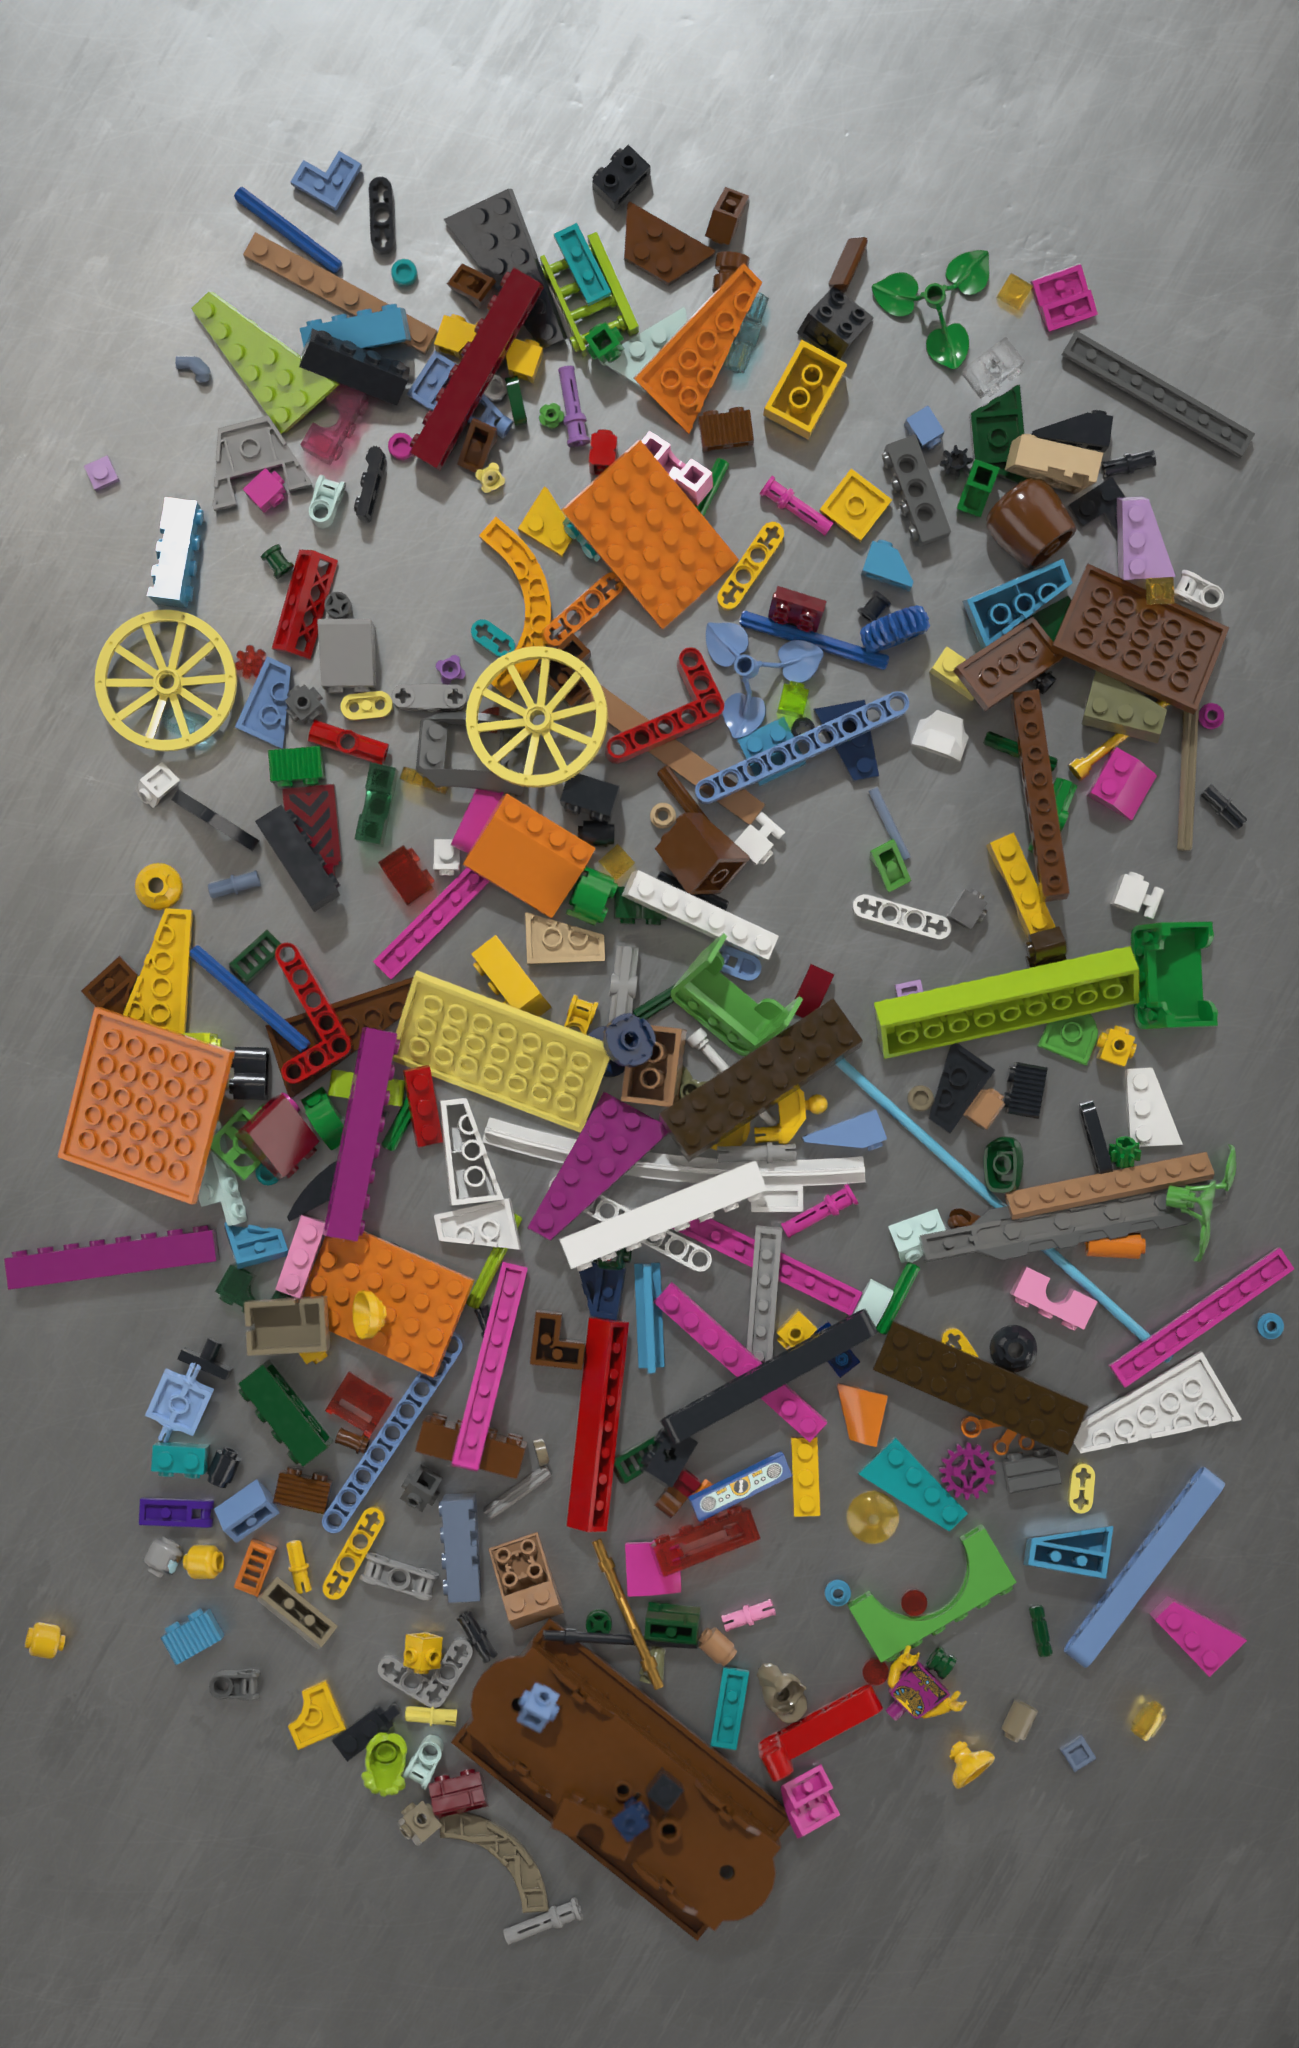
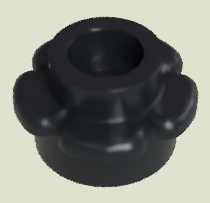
M1044 672L1036 677L1033 681L1036 685L1034 690L1039 689V692L1044 695L1057 680L1052 675L1053 672Z

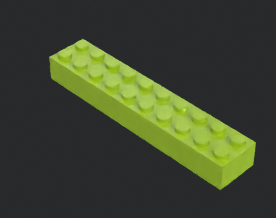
M1128 946L874 1002L877 1036L884 1059L1139 1003V968L1131 947Z

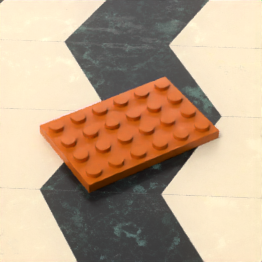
M641 440L635 442L561 509L563 514L661 629H664L739 561L733 551Z
M364 1231L362 1236H358V1241L325 1236L310 1273L303 1297L327 1296L330 1332L434 1378L437 1376L475 1280ZM359 1291L374 1293L386 1307L385 1325L381 1327L373 1338L360 1339L354 1329L352 1316L353 1302Z

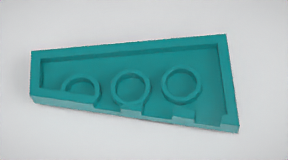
M896 1437L858 1472L863 1478L949 1532L968 1514Z

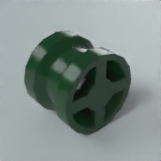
M594 1609L588 1614L586 1619L587 1632L609 1633L611 1631L612 1619L606 1610Z
M938 1646L927 1659L925 1668L937 1672V1676L943 1680L955 1666L957 1658L946 1654L944 1648Z

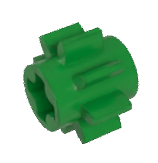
M1128 1136L1116 1138L1115 1144H1109L1111 1162H1114L1117 1167L1122 1169L1134 1167V1161L1141 1160L1140 1143H1136L1133 1138Z

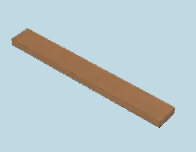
M601 685L607 702L608 724L622 733L649 721V719ZM592 691L582 705L595 702ZM658 727V730H659L662 734H668V733H666L664 730H662L660 727ZM643 734L634 736L638 744L643 745L648 742ZM676 739L648 751V753L666 766H669L670 769L695 787L702 779L720 772ZM727 776L723 778L725 786L734 787L737 785ZM704 785L699 789L709 797L714 795V790L709 785ZM745 789L716 801L748 825L753 823L765 806L763 802Z

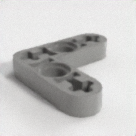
M464 1637L455 1639L442 1658L440 1669H436L431 1677L426 1674L414 1673V1669L403 1666L404 1661L394 1655H386L380 1660L377 1667L378 1674L383 1680L430 1708H437L444 1703L471 1659L474 1651L473 1644L470 1645L467 1638ZM462 1644L467 1646L466 1651L468 1654H462L457 1663L447 1659L448 1656L452 1659L456 1656L457 1649L455 1646L461 1647ZM393 1662L395 1664L394 1669L398 1672H401L402 1668L406 1669L401 1676L400 1682L396 1680L398 1677L397 1673L391 1671L387 1674L385 1672L386 1667L383 1665L384 1663L389 1664ZM444 1666L454 1668L455 1676L452 1679L447 1680L441 1676L440 1670ZM410 1674L416 1675L419 1679V1685L416 1688L407 1687L405 1684L406 1676ZM438 1682L449 1686L448 1689L444 1686L440 1689L438 1694L441 1697L440 1700L435 1698L434 1701H431L429 1699L430 1694L428 1691L433 1692Z

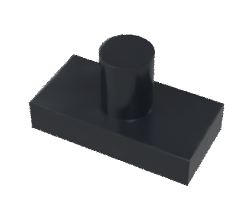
M212 1338L207 1339L201 1354L185 1347L180 1351L177 1360L189 1365L196 1363L194 1367L198 1364L201 1367L200 1370L223 1380L229 1378L233 1369L216 1361L222 1343Z

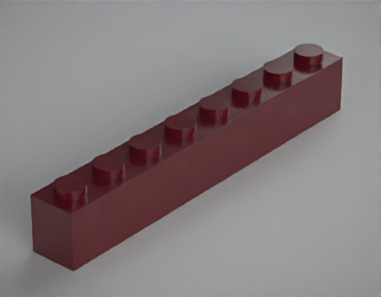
M513 268L511 273L506 272L500 283V286H502L498 296L494 295L487 306V309H489L485 319L481 318L475 327L474 332L476 335L472 342L468 341L465 344L461 353L463 356L459 365L455 364L448 376L450 381L447 387H442L435 399L438 403L433 411L429 410L422 422L425 426L421 433H416L410 442L409 447L412 448L410 453L441 471L544 288L540 282L516 268Z

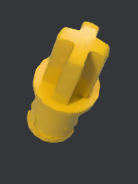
M292 1540L286 1544L290 1562L288 1571L292 1572L295 1591L298 1594H302L301 1582H303L305 1592L312 1590L307 1571L309 1563L305 1561L302 1542L300 1540Z

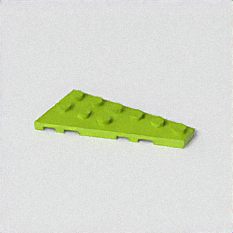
M207 292L191 308L281 434L287 433L340 385L336 381L300 368L301 357L298 353L272 334L258 327L257 323L243 316L234 306L216 293Z

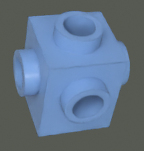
M535 1682L531 1691L525 1690L520 1699L519 1705L523 1707L516 1721L541 1733L547 1721H553L559 1706L555 1704L559 1694L553 1692L549 1687Z

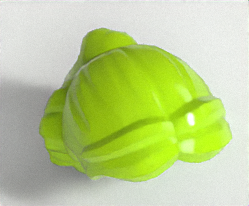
M377 1733L366 1747L365 1765L367 1771L362 1773L361 1778L364 1781V1786L370 1789L371 1793H379L383 1797L388 1794L395 1795L406 1787L404 1778L401 1775L405 1769L406 1754L408 1752L407 1745L399 1734Z

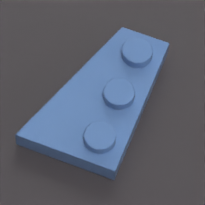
M268 656L266 657L235 728L280 749H283L287 714V703L285 700L288 698L287 693L289 692L290 666Z

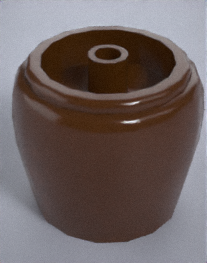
M1036 478L1026 479L1012 488L992 507L986 517V527L992 538L1004 551L1028 570L1035 569L1054 556L1069 542L1077 530L1069 513L1052 487L1044 480Z

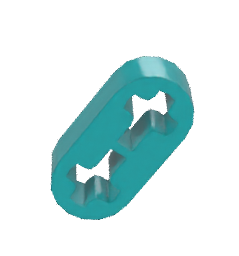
M480 619L473 623L471 627L473 639L496 657L500 658L515 650L516 645L512 637L491 622ZM487 626V632L493 637L491 640L484 635L479 638L477 637L479 633L476 629ZM496 639L501 643H505L506 640L509 641L510 651L504 650L500 653V648L494 641Z

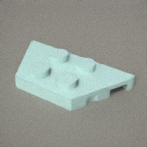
M685 307L623 343L622 345L625 349L620 352L621 356L614 362H605L603 364L600 361V363L619 373V376L630 380L637 387L645 391L633 378L687 322Z

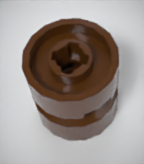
M718 252L715 262V269L718 270V273L713 278L712 292L715 293L742 263L749 268L750 258L738 252Z

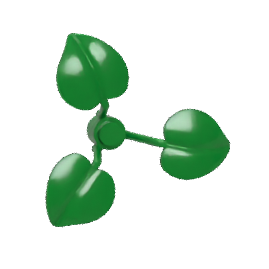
M973 250L955 257L946 269V278L954 284L942 286L938 283H932L919 296H916L919 290L917 281L912 275L905 272L891 274L872 285L876 301L890 315L897 317L910 315L914 310V301L925 299L926 304L930 308L937 309L942 329H935L929 334L926 348L929 356L935 362L952 370L957 369L964 362L969 350V336L966 329L959 323L946 326L941 308L946 302L945 291L955 290L958 287L966 295L981 292L989 280V253L986 250Z

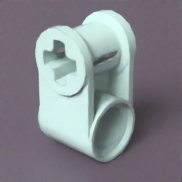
M319 475L309 506V515L315 526L327 528L332 525L345 492L346 482H334L325 479L324 475ZM319 509L328 510L327 516L322 519L316 518L315 513Z
M428 1735L422 1740L402 1775L404 1779L408 1777L421 1784V1788L424 1790L435 1772L444 1749V1743L439 1736ZM433 1745L438 1752L432 1755L428 1754L424 1747Z

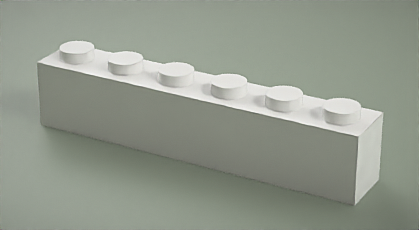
M639 870L631 873L622 894L623 897L711 938L717 939L724 933L727 935L724 944L753 955L759 960H769L779 937L770 931Z

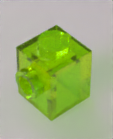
M790 681L789 684L784 683L777 713L796 718L803 717L810 689L804 688L805 684Z

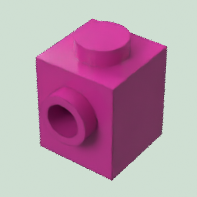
M266 468L243 488L246 495L263 513L271 506H278L284 500V494L286 493L282 486L285 481L276 471L270 473Z

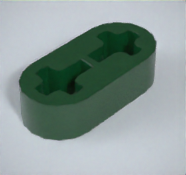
M518 376L507 377L505 382L515 426L528 424Z

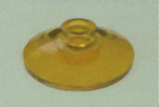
M867 1491L855 1497L850 1503L847 1511V1523L852 1534L859 1540L870 1544L881 1543L890 1538L896 1531L899 1523V1512L894 1501L886 1494L878 1491ZM876 1514L878 1516V1521L876 1523H870V1515Z

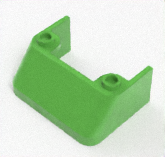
M723 933L700 953L671 990V997L675 1003L734 1052L741 1056H747L788 1027L803 999L799 996L786 1007H783L778 1001L769 998L756 1003L719 972L725 964L723 956L718 952L727 938V935Z

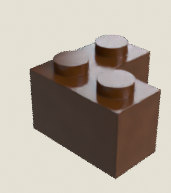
M574 633L568 636L556 648L575 656L583 663L591 657V651ZM550 660L548 686L557 694L575 671L562 663ZM541 663L535 668L536 674L539 677L541 671ZM580 679L562 701L569 708L576 707L590 694V688Z
M536 1310L530 1357L531 1365L582 1370L586 1341L560 1338L563 1312Z

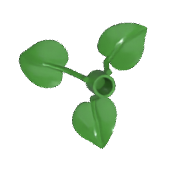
M1228 1144L1230 1155L1226 1164L1225 1177L1220 1184H1216V1181L1212 1180L1210 1185H1186L1185 1188L1170 1185L1168 1188L1166 1206L1180 1208L1181 1213H1187L1200 1221V1252L1194 1259L1196 1262H1200L1203 1258L1210 1240V1215L1216 1189L1225 1188V1191H1229L1235 1178L1236 1151L1235 1147ZM1205 1190L1199 1198H1196V1193L1192 1192ZM1195 1202L1199 1203L1202 1216L1189 1209L1194 1208Z

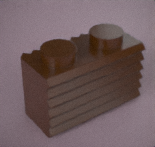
M733 407L729 409V412L720 414L718 410H709L703 412V416L698 417L702 452L754 445L750 410H744V407Z
M287 1467V1470L280 1471L273 1500L274 1504L325 1514L333 1480H328V1475L313 1472L312 1476L302 1474V1469Z

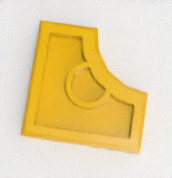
M327 1679L302 1690L304 1701L302 1712L297 1719L288 1725L298 1750L347 1729Z

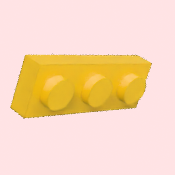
M817 1436L810 1442L804 1437H791L794 1517L820 1516Z

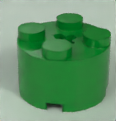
M586 866L583 872L587 874L582 876V878L579 877L568 903L573 908L572 910L567 909L565 914L595 926L597 922L603 923L608 912V908L604 906L607 899L614 897L618 884L614 882V877Z

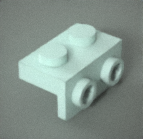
M937 1209L888 1226L901 1263L914 1262L923 1256L919 1240L920 1235L946 1230Z

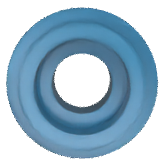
M1266 1313L1259 1318L1257 1329L1264 1338L1275 1339L1282 1334L1284 1323L1277 1314ZM1273 1321L1275 1323L1274 1330L1269 1331L1267 1329V1324Z
M836 1579L827 1584L825 1597L831 1605L842 1606L849 1601L851 1590L845 1581ZM836 1589L843 1591L842 1596L839 1598L833 1596V1592Z

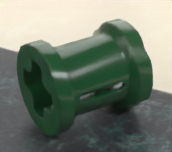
M279 544L270 547L260 557L269 564L274 572L273 576L275 579L283 577L294 568L293 563L288 562L281 552L282 548Z

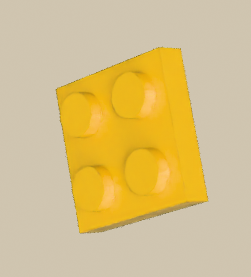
M851 468L820 508L819 512L857 541L861 542L892 502V499Z

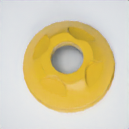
M153 863L144 867L137 875L135 892L138 899L146 907L153 910H165V908H170L176 904L181 897L183 890L182 879L173 867L164 863ZM153 878H160L163 881L164 887L159 893H152L149 889V882Z
M359 1291L353 1302V1325L360 1339L373 1338L381 1327L385 1325L386 1307L370 1291Z

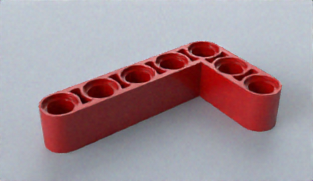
M692 647L685 648L677 660V669L693 702L610 738L605 748V756L609 762L614 764L623 763L707 726L720 718L724 710V701L699 650ZM691 657L695 660L696 665L693 667L686 666L683 659ZM702 680L706 683L707 688L699 690L694 686V682ZM709 703L716 705L718 712H707L705 705ZM686 713L691 714L695 722L687 724L682 720L681 716ZM660 724H667L671 728V732L669 734H662L658 730V726ZM643 734L648 742L643 745L638 744L634 736ZM616 744L623 747L624 753L615 755L610 747Z
M285 942L277 947L275 951L276 960L322 1039V1042L290 1059L282 1067L281 1074L285 1081L301 1083L347 1057L353 1050V1042L298 946ZM286 948H292L295 952V957L290 962H285L282 958V953ZM304 970L308 975V980L306 983L299 985L295 981V975L298 971ZM318 993L321 1002L317 1007L312 1008L308 1004V998L311 994ZM327 1015L331 1016L334 1020V1025L330 1030H324L321 1026L322 1018ZM339 1038H343L347 1043V1048L342 1053H338L334 1049V1043ZM316 1051H320L324 1056V1061L320 1066H315L311 1061V1056ZM294 1064L301 1068V1075L297 1079H292L288 1073L290 1066Z
M866 1684L761 1740L758 1743L759 1755L772 1781L781 1780L793 1772L792 1759L878 1714L883 1709V1706L872 1685Z

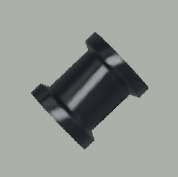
M873 590L871 593L872 597L864 607H859L857 610L870 623L877 620L885 608L891 606V602L876 590Z

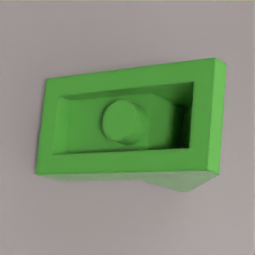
M894 839L870 851V860L876 866L888 892L912 881Z

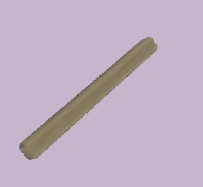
M1199 706L1194 715L1186 711L1183 714L1177 849L1180 851H1190L1193 844Z

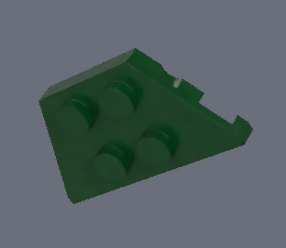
M1015 385L1011 390L971 412L969 416L973 461L977 459L999 467L997 476L1019 484L1029 478L1005 471L1012 441L1025 434L1020 385Z

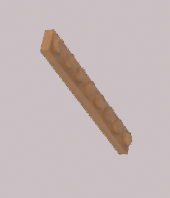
M256 232L243 253L244 258L353 317L357 316V311L372 309V313L382 311L381 306L389 305ZM406 314L411 340L401 343L426 355L437 335V330Z
M1207 1152L1114 1170L1109 1173H1099L1005 1193V1200L1011 1219L1014 1220L1167 1189L1170 1185L1181 1186L1211 1180L1214 1178L1215 1173Z

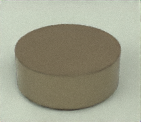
M922 1085L913 1087L907 1095V1102L915 1111L928 1110L934 1101L932 1091Z
M542 1438L534 1440L533 1446L539 1466L548 1464L549 1457L544 1440Z

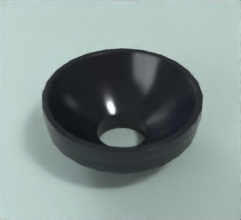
M1004 1326L996 1331L990 1341L989 1348L992 1360L996 1365L1009 1371H1023L1030 1367L1036 1358V1340L1032 1333L1022 1326ZM1014 1342L1020 1343L1023 1347V1353L1017 1358H1013L1008 1354V1347Z

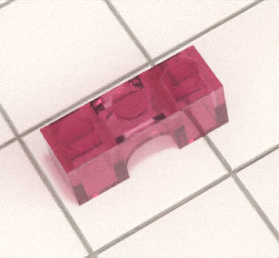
M341 383L326 399L328 405L339 412L337 423L331 427H321L313 422L300 444L305 452L328 465H331L333 460L337 461L344 449L342 447L346 437L351 438L356 429V424L354 423L359 415L363 416L369 406V398L366 393Z

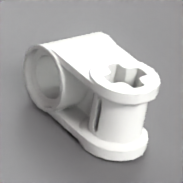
M1182 570V578L1176 589L1171 591V595L1175 599L1207 613L1215 611L1224 599V593L1219 586L1204 580L1199 575L1188 570ZM1204 594H1213L1216 597V603L1208 604L1204 599Z

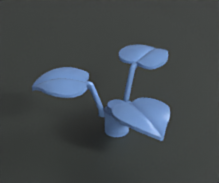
M707 623L706 644L711 658L720 666L729 667L734 664L735 671L743 676L742 681L747 691V696L743 693H735L727 698L724 703L723 717L732 737L736 739L745 737L758 729L764 721L766 715L765 702L759 697H751L752 691L749 684V679L754 678L758 674L760 667H783V675L787 680L794 683H803L812 678L816 673L824 656L823 651L811 642L794 640L785 643L779 649L778 656L781 663L757 662L749 655H740L747 650L749 645L748 634L744 628L734 623Z

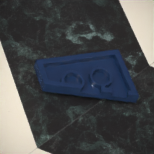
M864 699L816 708L813 711L821 724H825L866 705ZM846 720L842 723V728L845 732L852 733L856 731V725L853 721ZM825 731L828 738L832 742V735L828 731ZM871 731L835 747L852 781L879 777Z

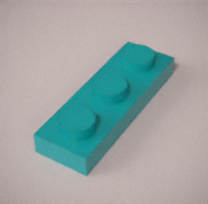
M575 223L554 233V239L587 305L590 306L611 296V290L578 224Z
M723 1666L710 1746L737 1750L749 1670Z

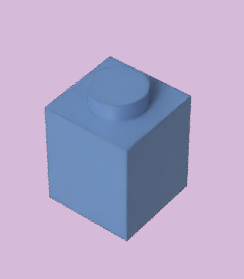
M929 406L908 417L904 423L910 436L916 434L921 450L926 447L928 450H931L942 442L941 438L945 431Z

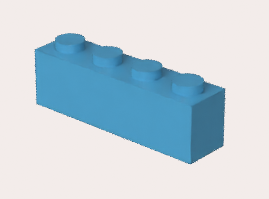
M397 304L381 306L382 311L372 313V309L357 311V316L347 318V314L332 316V321L322 323V319L307 321V326L300 328L303 348L312 328L318 331H326L340 340L351 341L357 347L365 350L410 341L411 336L406 310L401 307L397 308Z

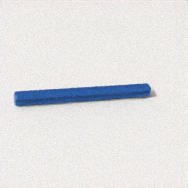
M748 611L742 612L739 621L741 626L789 641L802 640L811 642L824 652L882 670L886 669L889 662V656L880 652L870 653L864 647L812 631L805 632L790 624H779L773 621V619Z
M199 945L193 947L189 952V956L298 1051L303 1053L309 1048L311 1043L204 949Z

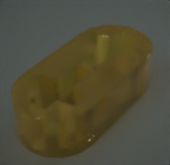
M403 767L400 780L446 795L448 787H434V784L427 777L423 778L415 769Z

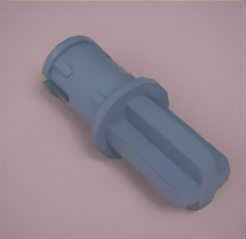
M257 870L239 876L232 874L231 878L209 883L208 892L211 898L232 893L238 895L239 891L257 886L260 887L261 882Z

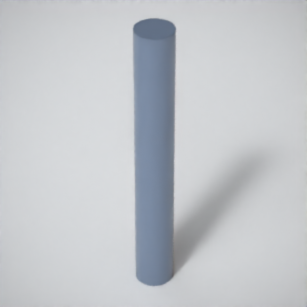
M878 787L868 791L891 840H895L903 861L911 858Z

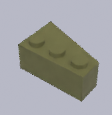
M1096 671L1082 725L1158 743L1167 710L1126 684Z

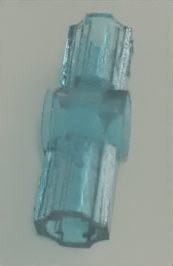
M757 293L729 349L730 351L723 367L730 371L745 373L752 349L756 347L761 332V322L769 298L764 294Z

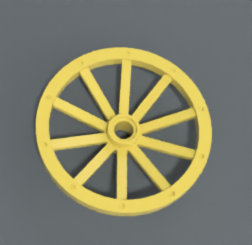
M155 610L129 619L108 638L96 664L95 691L103 715L120 735L146 749L165 752L178 751L203 742L213 735L224 723L235 701L237 672L229 647L209 624L185 612ZM158 622L178 623L168 667L150 624ZM188 625L203 633L210 641L177 669L184 634ZM143 628L159 670L157 671L122 647L120 644L125 638L136 630ZM216 648L224 665L225 674L183 678L187 672L213 649ZM117 652L151 675L153 679H107L109 665L114 653ZM168 676H172L174 678L173 686L169 689H164L162 686L163 680ZM225 683L224 694L217 710L183 688V686ZM107 687H153V689L116 714L110 702ZM178 694L212 716L202 728L192 734L189 732L177 696ZM159 696L146 736L134 732L122 722V720ZM169 698L182 737L172 740L154 739Z
M544 646L521 648L509 652L494 661L484 670L474 684L466 709L468 737L482 763L501 779L515 785L530 788L549 787L560 784L585 769L600 750L608 724L606 698L593 672L575 656L556 648ZM542 659L537 704L532 700L514 666L515 664L527 660ZM550 660L570 667L575 672L545 706ZM508 669L528 707L527 709L487 689L492 681L504 670ZM583 678L589 685L595 702L553 712L579 680ZM485 697L523 718L478 723L481 700ZM596 711V723L591 738L554 722ZM537 715H544L545 720L542 724H533V719ZM525 727L492 757L483 745L479 733ZM550 731L559 733L587 746L580 756L569 765H566ZM532 734L523 774L509 770L499 764L505 756ZM540 736H543L560 770L548 774L532 775Z

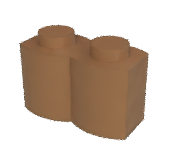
M992 1088L987 1090L981 1089L963 1116L979 1128L988 1130L1005 1106V1103L1002 1101L1004 1096Z

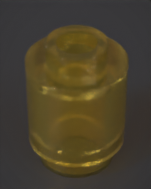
M1152 1700L1151 1703L1145 1701L1132 1721L1133 1726L1130 1730L1145 1741H1149L1151 1737L1154 1738L1167 1718V1715L1164 1713L1165 1707L1155 1700Z

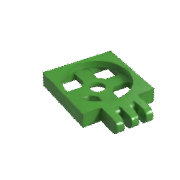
M264 1103L252 1115L243 1106L240 1107L213 1136L210 1150L242 1181L261 1162L247 1147L242 1149L238 1146L239 1139L234 1135L238 1131L232 1125L240 1121L248 1122L265 1105ZM224 1133L233 1141V1147L226 1154L220 1148V1138ZM240 1154H246L254 1163L242 1167L237 1166L233 1161Z

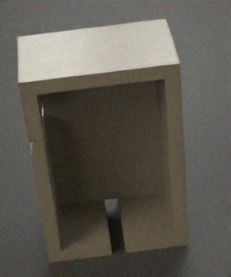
M327 1296L303 1297L300 1299V1303L298 1297L248 1300L244 1302L245 1327L255 1326V1329L246 1331L247 1356L320 1352L330 1349Z

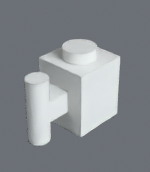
M763 812L755 819L762 825L761 829L758 831L750 824L734 842L749 855V861L755 866L759 862L764 865L773 855L770 849L774 844L767 839L770 833L778 840L785 833Z
M1129 872L1128 875L1123 874L1120 876L1110 905L1133 914L1138 913L1141 905L1147 906L1144 917L1154 919L1164 890L1154 887L1151 896L1146 894L1149 883L1143 881L1144 876Z

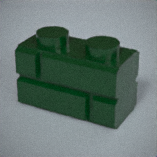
M649 1602L645 1618L644 1639L697 1645L701 1607Z

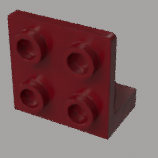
M777 586L776 592L772 597L768 617L779 624L788 623L795 625L798 629L805 632H817L827 601Z

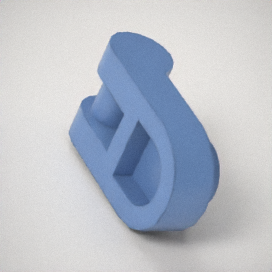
M722 944L719 952H721L720 954L723 956L725 964L720 972L745 981L754 980L761 973V963L758 958ZM730 956L738 959L734 968L727 965Z

